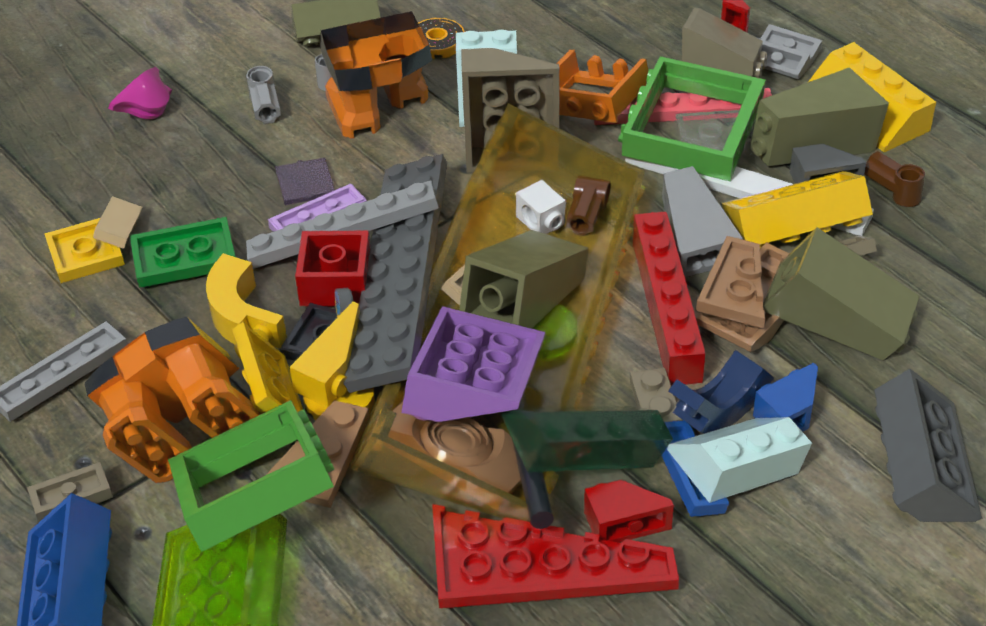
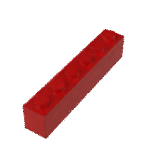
M667 212L634 214L633 247L663 368L666 369L671 386L676 379L685 385L703 383L706 353Z

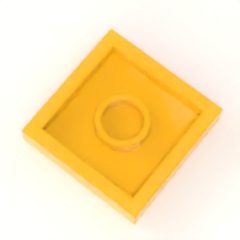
M100 218L44 233L60 283L125 265L120 247L93 238Z

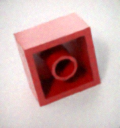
M369 230L302 231L295 274L300 306H308L310 303L321 306H335V289L349 288L352 292L353 302L359 304L361 291H365L371 249Z

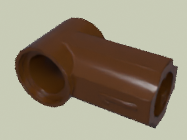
M879 151L870 155L866 162L864 175L892 191L893 201L900 206L913 207L921 202L925 172L921 167L913 164L901 165Z
M578 175L573 191V202L566 218V227L570 228L574 234L585 236L587 233L593 232L601 209H606L611 191V181Z

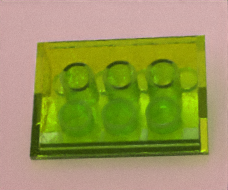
M279 513L202 552L188 525L167 532L152 626H278L287 519Z

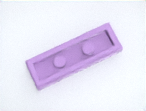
M348 184L268 219L269 228L274 232L283 229L289 224L302 223L314 219L320 214H329L344 209L351 204L363 203L367 200L352 184Z

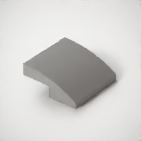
M771 24L768 25L760 39L763 41L762 51L767 52L765 69L799 79L808 70L822 49V40Z

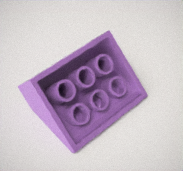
M442 306L408 373L401 413L412 415L419 420L441 422L518 409L546 332Z

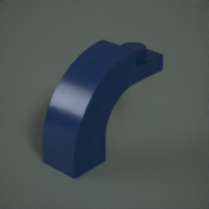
M735 350L717 376L702 388L693 390L676 379L668 391L679 399L673 413L703 434L731 426L754 406L756 391L762 386L771 383L774 377L764 368Z

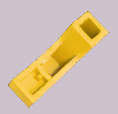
M223 253L212 266L206 281V293L215 328L225 339L236 345L232 329L244 322L272 346L280 349L287 339L283 315L244 302L256 287L252 262Z

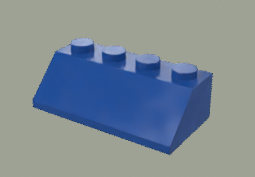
M71 493L28 532L17 626H104L102 623L103 606L107 598L105 579L110 563L107 558L108 543L112 535L110 509Z

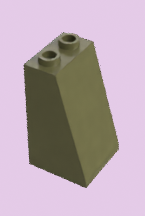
M850 67L761 99L750 149L767 166L791 163L793 148L825 144L853 155L871 153L876 150L889 102Z
M817 227L779 264L763 302V310L768 314L780 316V319L880 360H885L894 351L897 353L901 352L910 339V335L907 334L909 327L918 314L915 308L919 295Z
M530 230L466 255L459 311L532 329L585 279L589 248Z

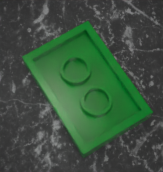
M227 217L130 235L139 288L207 275L223 253L236 257Z

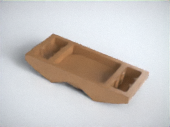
M767 242L760 248L763 302L779 264L790 254ZM695 312L699 326L749 352L755 351L771 341L784 321L780 319V316L765 312L764 329L703 312Z
M402 402L372 430L371 435L498 508L521 484L512 437L504 429L483 427L468 417L441 422L419 420L412 415L401 413Z

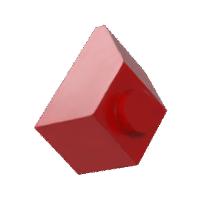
M623 480L599 483L584 489V514L592 533L600 534V539L620 543L626 539L632 540L672 529L674 505L669 498Z

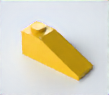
M352 302L290 366L294 392L325 407H329L334 400L346 393L347 388L344 385V381L347 376H345V373L348 369L359 323L360 310L358 303Z

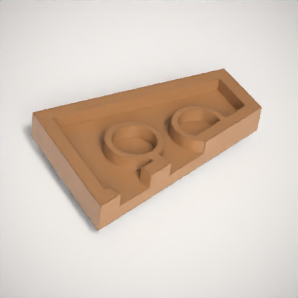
M726 236L697 299L696 311L764 329L765 310H763L764 296L761 284L760 244Z
M334 400L312 424L335 469L328 473L334 487L305 502L331 508L370 418L368 408ZM299 441L287 451L267 474L305 456Z

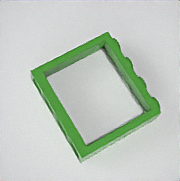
M660 56L654 69H649L646 86H641L639 89L637 104H632L630 107L627 124L621 125V134L618 141L622 142V156L676 169L693 166L698 174L731 181L755 123L759 102L764 97L766 80ZM664 87L742 104L723 151L643 133Z
M291 400L168 459L184 519L201 552L334 487L328 473L335 469L305 410L297 412ZM296 440L299 441L305 453L304 457L204 505L199 487Z

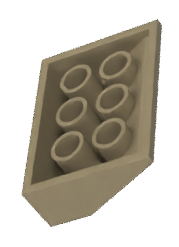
M496 48L461 49L467 173L559 169V64Z

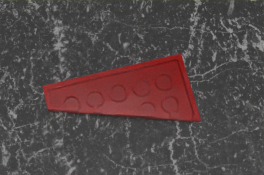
M432 504L439 608L679 589V576L673 547L628 539L618 543L600 539V534L585 532V536L565 533V528L551 525L538 529L534 528L529 521L507 517L500 521L481 518L480 512L466 510L465 514L446 511L445 506Z

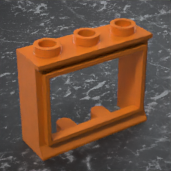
M569 50L556 63L559 64V115L617 123V117L636 98L640 87L646 86L649 71L647 59H640L628 72L626 61L620 58L612 66L614 75L604 74L602 61L597 55H593L587 61L588 71H580L575 50ZM576 82L612 87L613 90L609 94L569 88Z

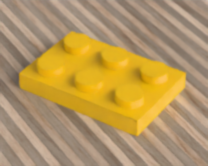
M244 322L233 328L232 332L236 341L234 349L242 360L244 366L242 375L250 385L252 392L250 400L256 410L263 414L290 400L297 412L303 410L299 395L293 390L291 373L285 355Z

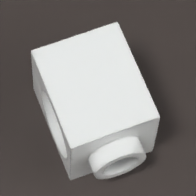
M543 180L516 192V217L530 230L547 234L565 225L566 200Z

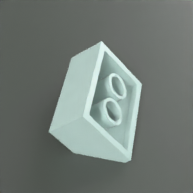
M790 417L755 418L668 445L667 450L707 501L711 503L797 475L812 442Z

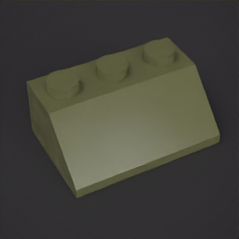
M318 0L291 5V18L297 43L303 42L304 46L320 44V30L380 18L377 0Z

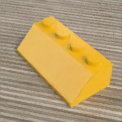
M855 42L832 51L808 81L810 82L850 67L889 102L876 146L884 153L931 131L936 101Z
M844 171L721 203L722 209L743 240L758 243L760 248L766 242L781 240V243L799 240L800 234L813 231L817 227L826 233L832 230V225L843 223V226L856 225L863 222L862 217L873 215L865 176Z

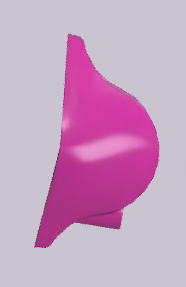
M155 66L134 79L110 102L108 109L129 113L143 119L158 118L165 111L172 89L161 81L159 69Z

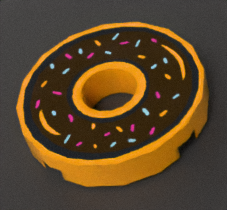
M431 18L418 22L430 45L431 57L435 59V55H442V58H447L456 54V33L465 32L459 23L447 18Z

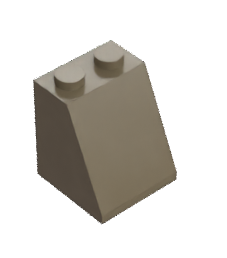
M694 8L682 28V61L761 78L762 69L766 68L767 52L762 51L763 41L701 8Z

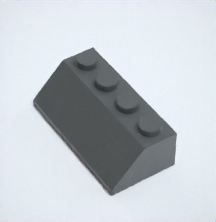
M911 369L874 390L877 401L875 410L881 421L883 431L881 440L887 451L888 462L886 466L892 477L894 487L892 496L897 507L903 512H908L920 522H976L982 519L954 403Z

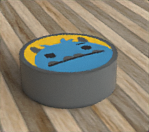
M349 288L335 289V309L338 317L353 302L352 292Z

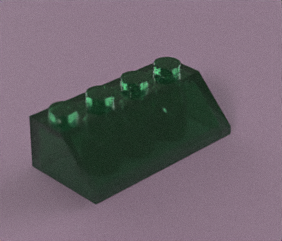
M631 406L519 407L516 410L500 412L527 472L654 467L673 440L659 411L654 409Z

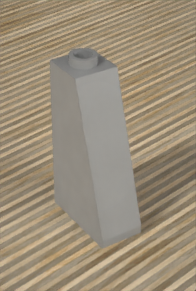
M693 166L663 174L662 200L664 210L668 214L684 276L688 277L710 271L726 236L742 240L743 238Z

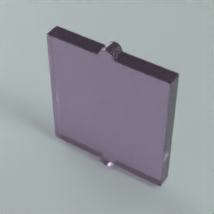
M325 157L308 161L298 160L297 163L275 167L285 205L309 202L335 190Z

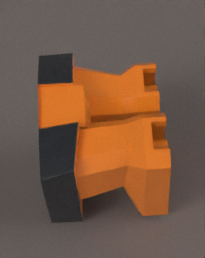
M412 11L320 30L321 53L332 76L325 85L326 97L343 136L352 139L354 138V130L371 127L372 134H375L381 128L377 105V87L383 86L391 105L397 108H404L403 100L420 97L421 104L428 100V86L421 72L422 67L432 61L430 45Z
M187 316L144 332L104 362L85 382L87 396L103 409L108 418L103 431V438L107 448L155 483L168 482L173 479L168 459L192 448L190 442L166 420L179 423L188 416L193 424L213 438L262 414L256 410L247 397L231 386L229 378L239 367L228 352Z

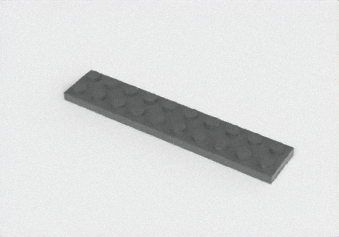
M443 154L425 156L418 161L396 164L389 169H385L381 194L393 193L408 188L414 183H424L431 180L436 192L439 208L373 230L365 291H361L359 323L348 369L345 373L347 378L344 381V385L349 393L407 380L408 373L420 351L447 170V161Z

